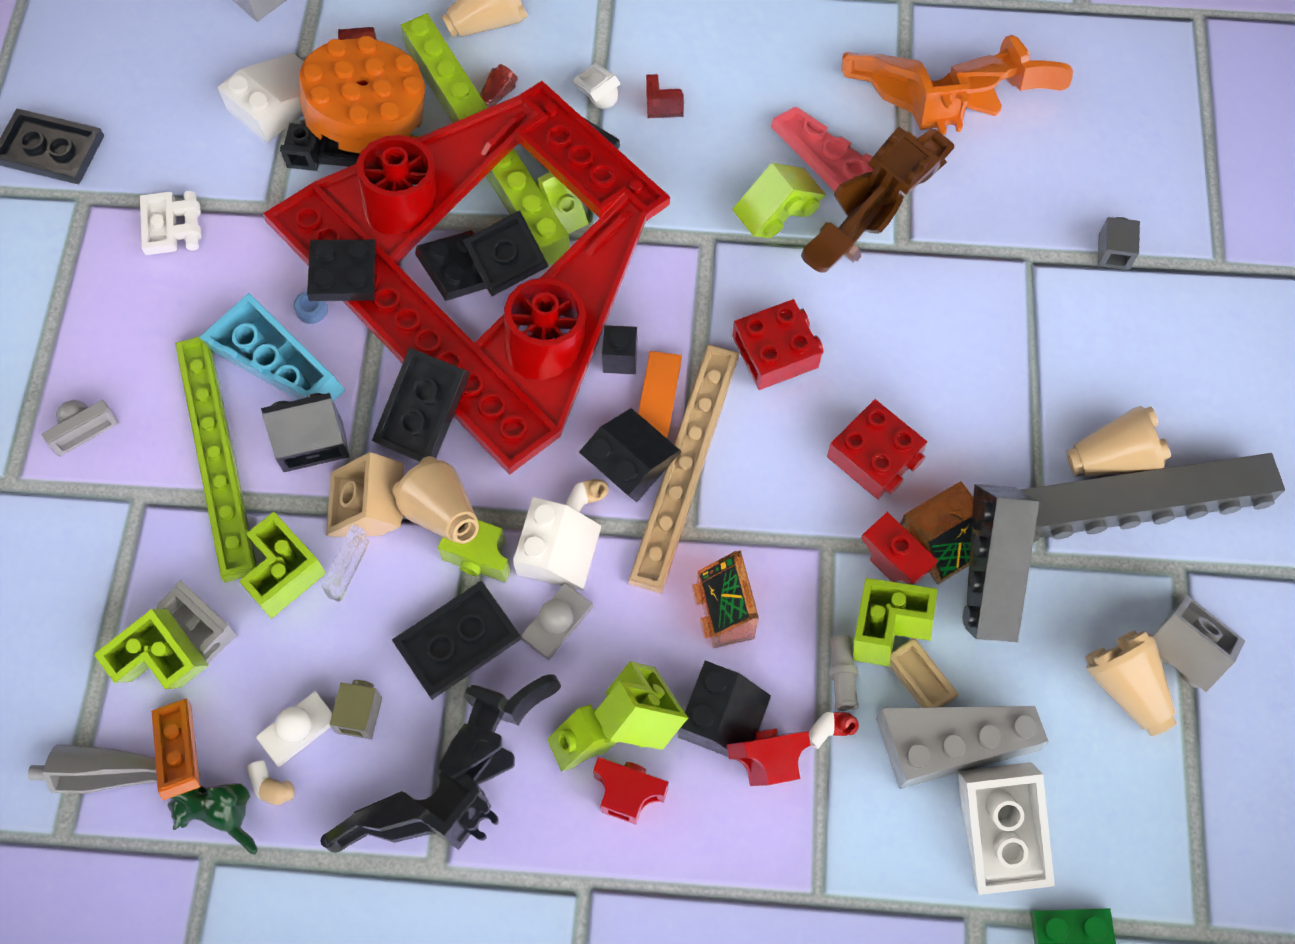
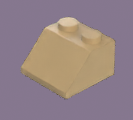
M369 452L332 471L326 535L330 537L382 536L401 527L403 515L396 505L393 487L404 477V463Z

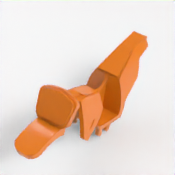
M1014 35L1004 38L998 54L982 56L956 64L951 67L950 73L943 79L931 81L921 61L882 54L845 52L842 56L841 71L845 77L871 82L883 100L911 112L920 130L937 128L943 135L946 134L947 128L945 126L954 125L956 132H961L966 107L996 116L1001 111L1002 105L994 88L1001 80L1006 79L1013 87L1016 86L1019 91L1035 88L1062 91L1070 86L1073 77V69L1066 63L1030 60L1028 49Z

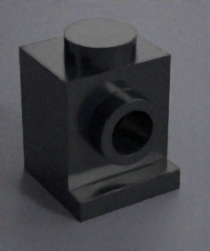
M305 119L300 120L299 124L289 123L284 145H281L280 152L287 168L317 171L319 165L317 155L321 140L309 130Z

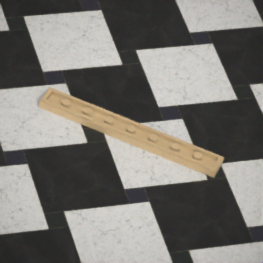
M710 344L707 345L674 443L682 452L665 470L629 577V585L660 594L663 592L736 368L739 352Z

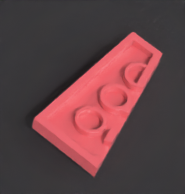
M794 107L773 118L771 128L834 192L840 184L874 170L868 165L872 156L867 153L863 156L850 148L851 142L842 136L840 138L832 136L827 132L828 127L798 107Z

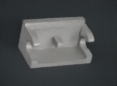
M180 580L175 584L176 587L158 603L156 608L169 610L209 664L238 635Z

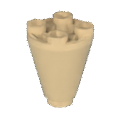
M456 0L447 9L448 13L442 15L453 38L457 35L463 37L518 24L528 17L520 0Z
M1152 406L1132 408L1074 444L1072 449L1066 450L1067 459L1074 476L1081 474L1084 477L1130 474L1164 469L1165 459L1170 458L1171 455L1166 440L1158 438L1155 427L1158 426V419Z
M432 456L425 457L394 485L393 495L396 498V505L400 513L408 520L459 544L468 543L477 535L479 530L477 517L456 470L445 461L437 460Z
M1136 630L1131 631L1116 640L1118 646L1109 650L1100 648L1085 656L1088 663L1086 669L1089 674L1142 729H1147L1150 736L1161 734L1177 724L1174 718L1176 712L1157 644L1151 634H1147L1146 631L1137 633Z

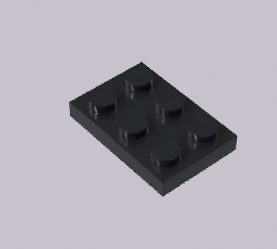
M16 108L0 137V166L79 185L105 135L101 128Z
M409 347L371 441L418 462L428 456L437 458L471 372Z
M481 580L393 638L392 642L430 699L433 700L522 639L519 632Z

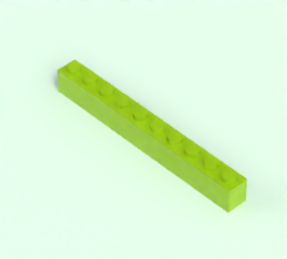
M428 13L400 24L408 53L418 64L420 72L452 123L488 108ZM513 148L486 175V178L509 215L519 210L521 211L550 266L570 248L569 234Z

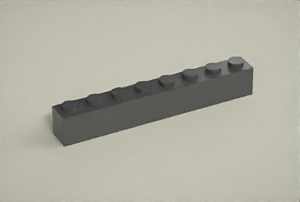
M1266 453L1021 489L1020 491L1040 501L1034 542L1042 537L1052 536L1053 539L1058 540L1083 531L1090 535L1098 534L1109 527L1120 526V529L1123 530L1131 529L1143 522L1153 521L1156 525L1165 524L1177 517L1183 516L1193 520L1204 517L1210 512L1220 511L1222 515L1235 513L1244 507L1253 506L1255 510L1265 509L1275 504V500L1285 491V487L1273 454Z

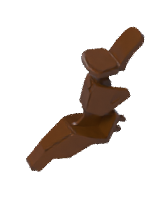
M898 127L868 163L874 169L872 172L856 176L837 187L834 196L847 215V218L838 228L831 222H826L819 230L820 233L804 247L801 253L803 261L820 273L829 271L844 256L853 263L858 261L862 256L859 248L855 245L856 241L865 231L879 234L889 225L903 201L904 196L902 192L907 195L918 184L930 179L947 163L945 158L955 148L952 141L935 129H930L919 138H916L912 133Z

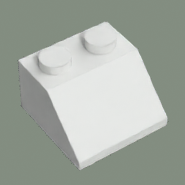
M532 497L513 559L516 574L560 586L566 583L573 589L584 591L601 532V525L565 504Z

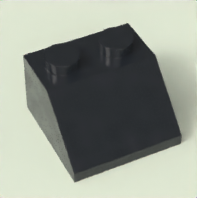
M632 408L602 425L579 451L583 457L636 502L642 498L682 452Z
M705 660L685 710L688 719L679 729L678 738L728 757L726 744L756 739L755 732L759 731L771 695L740 673Z

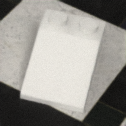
M290 53L239 69L217 87L226 109L266 143L270 142L287 128L289 123H293L303 115L300 106L299 74L304 61L294 53Z
M1032 762L957 771L961 808L978 894L1055 886L1043 774Z

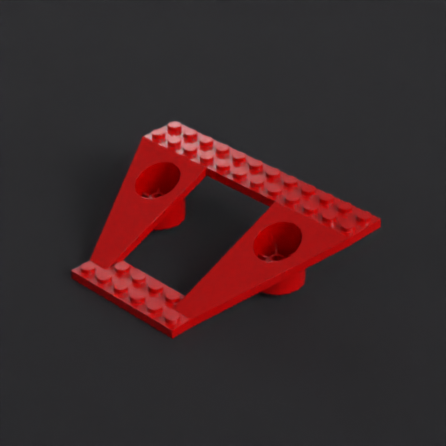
M540 81L516 97L416 139L402 135H393L374 140L361 151L356 162L357 164L314 181L263 213L267 224L308 266L310 240L375 239L377 246L375 300L343 301V303L402 364L410 347L471 372L453 417L509 475L561 437L646 221L668 207L671 198L543 81ZM519 143L596 214L599 219L540 278L531 279L518 285L508 295L504 314L474 343L397 263ZM521 325L528 326L524 331L519 330ZM561 328L571 329L567 334L560 331Z

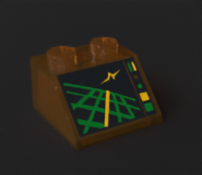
M962 481L905 513L900 523L938 560L937 565L928 572L937 585L969 566L973 496Z
M741 550L734 551L697 572V584H692L696 605L702 604L705 617H700L704 638H711L713 648L753 640L756 634L759 616Z

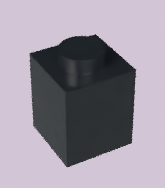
M604 325L602 346L603 373L636 375L637 327Z

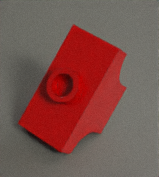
M888 512L862 534L861 539L871 552L870 561L891 582L901 580L906 584L915 585L938 563V560Z
M777 728L755 732L756 739L726 744L728 758L741 762L746 768L750 786H768L800 779L798 768L799 756L805 748L811 746L808 731L778 735Z
M600 757L597 758L593 769L594 779L600 781L605 788L600 804L601 813L636 825L640 813L645 806L653 802L664 803L669 787L668 781L646 774V768L632 762H625L623 766Z

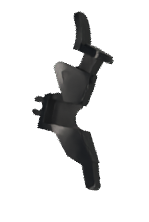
M554 674L544 675L523 687L509 700H507L505 695L481 686L471 685V687H468L464 693V698L473 708L468 723H464L453 738L439 764L438 769L441 772L436 792L427 799L416 800L401 791L354 811L352 816L322 835L321 845L328 851L337 853L367 835L396 843L433 834L459 850L470 835L480 841L486 840L487 835L479 831V823L484 819H489L492 824L497 825L499 819L490 810L492 806L478 784L486 782L515 766L514 754L502 748V736L495 733L501 720L519 726L524 716L535 705L559 691L561 684L557 676Z

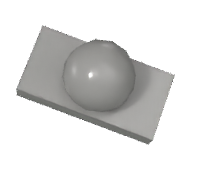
M70 400L64 402L57 410L58 425L43 432L41 435L48 446L58 456H62L114 427L119 421L104 400L90 407L81 401Z
M565 583L551 600L542 605L539 615L522 633V641L549 661L593 608V603Z

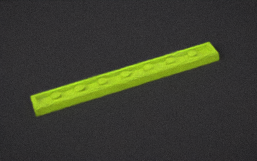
M199 337L175 342L220 575L225 583L243 578L257 567L253 543L246 535L250 529L213 351Z

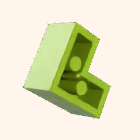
M771 163L732 210L754 237L771 238L782 230L783 223L790 215L799 217L812 215L819 208V202L826 194L805 168Z
M274 511L246 533L265 560L239 582L270 619L326 574L318 559Z
M865 578L854 637L853 661L890 667L895 635L931 641L938 589Z
M150 609L93 654L114 683L132 682L150 668L165 690L182 688L209 666L168 609Z
M629 661L605 692L607 697L594 712L602 726L603 734L612 742H622L642 748L649 747L660 750L664 749L688 719L657 669L653 666Z

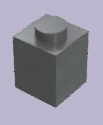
M1107 217L1099 233V267L1131 269L1139 255L1140 221L1129 220L1124 217Z

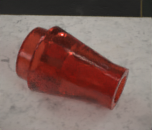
M498 64L496 68L491 69L479 95L486 106L490 108L516 88L515 83L518 78L511 69L505 65Z

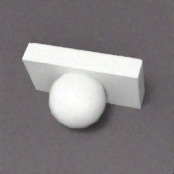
M594 63L574 78L573 82L576 87L590 98L591 103L595 107L608 109L617 102L619 94L617 86L620 85V82L613 73L598 63Z
M314 691L295 707L282 710L277 716L276 721L258 734L256 739L274 763L280 767L331 728L329 724L332 711L319 694Z

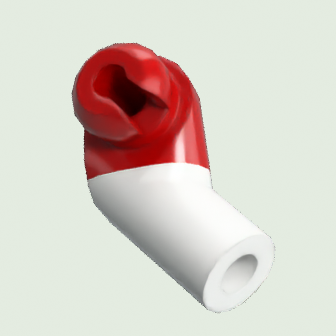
M826 712L821 715L808 731L810 744L815 749H818L828 736L854 735L859 729V722L856 717L847 712Z

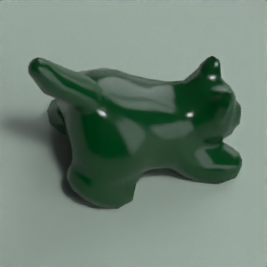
M241 783L218 785L207 789L200 786L194 790L169 798L172 799L168 803V809L171 812V818L174 823L173 830H177L179 827L186 828L190 821L196 819L217 830L228 832L250 854L255 855L258 850L254 839L241 828L245 817L246 803L250 798V792Z

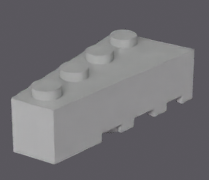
M1035 706L882 708L876 718L899 789L953 775L960 770L975 769L1037 752L1049 742Z

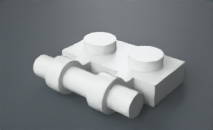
M172 191L140 196L141 247L145 255L177 251V240L183 239L186 241V248L193 251L199 248V240L202 234L197 217L201 213L200 203L197 201L195 192L186 191L184 193V200L175 201ZM184 216L185 224L176 225V217Z

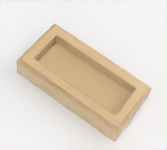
M911 638L892 652L891 670L921 708L944 707L958 697L957 691L915 638Z

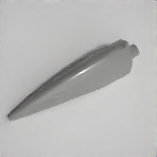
M56 745L49 753L45 765H31L29 767L28 779L46 781L50 793L87 794L117 787L157 783L155 757L116 749Z

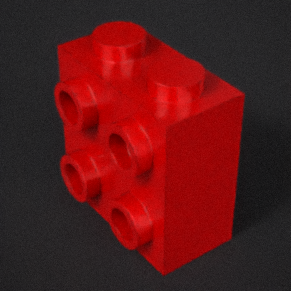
M794 299L735 320L733 323L732 338L758 390L819 368L821 355L824 353L822 342L817 335L813 336L805 310L799 309Z
M874 399L830 443L827 458L879 500L886 492L891 495L896 491L904 480L901 476L908 469L913 472L921 465L926 457L923 451L928 441L878 400Z

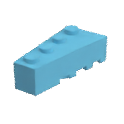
M250 293L244 296L199 337L215 354L297 400L304 399L313 393H330L333 401H335L345 391L337 379Z

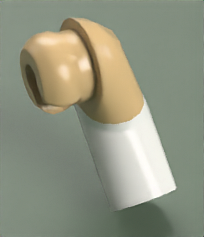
M599 479L578 483L573 487L565 505L580 513L583 505L603 499L608 494V485L604 480Z
M264 760L253 762L247 766L253 790L258 799L273 805H282L284 801L287 802L293 799L295 794L293 784L289 781L281 783L271 779Z

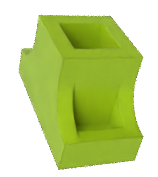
M551 172L537 178V186L568 234L589 224L581 200Z
M477 520L479 525L478 533L468 543L459 544L442 537L437 549L443 561L460 566L459 569L468 575L478 577L479 574L506 583L511 569L508 559L501 555L506 541L502 528Z
M591 704L579 707L547 738L561 772L573 769L590 758L605 754L616 744L603 734L602 726L594 714L597 708L593 709Z

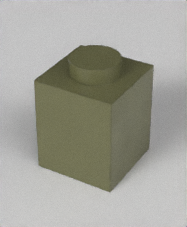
M353 680L352 684L340 683L329 724L337 734L372 740L382 701V696L374 688V684L363 680Z

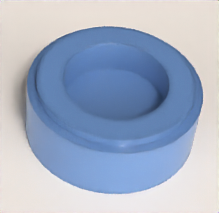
M304 291L296 297L294 310L302 322L314 324L326 317L328 305L326 301H309L307 291Z

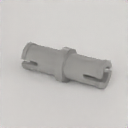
M836 635L829 639L832 657V668L829 669L830 679L834 680L835 709L838 711H852L859 707L855 681L859 674L858 668L854 666L853 639L849 635Z

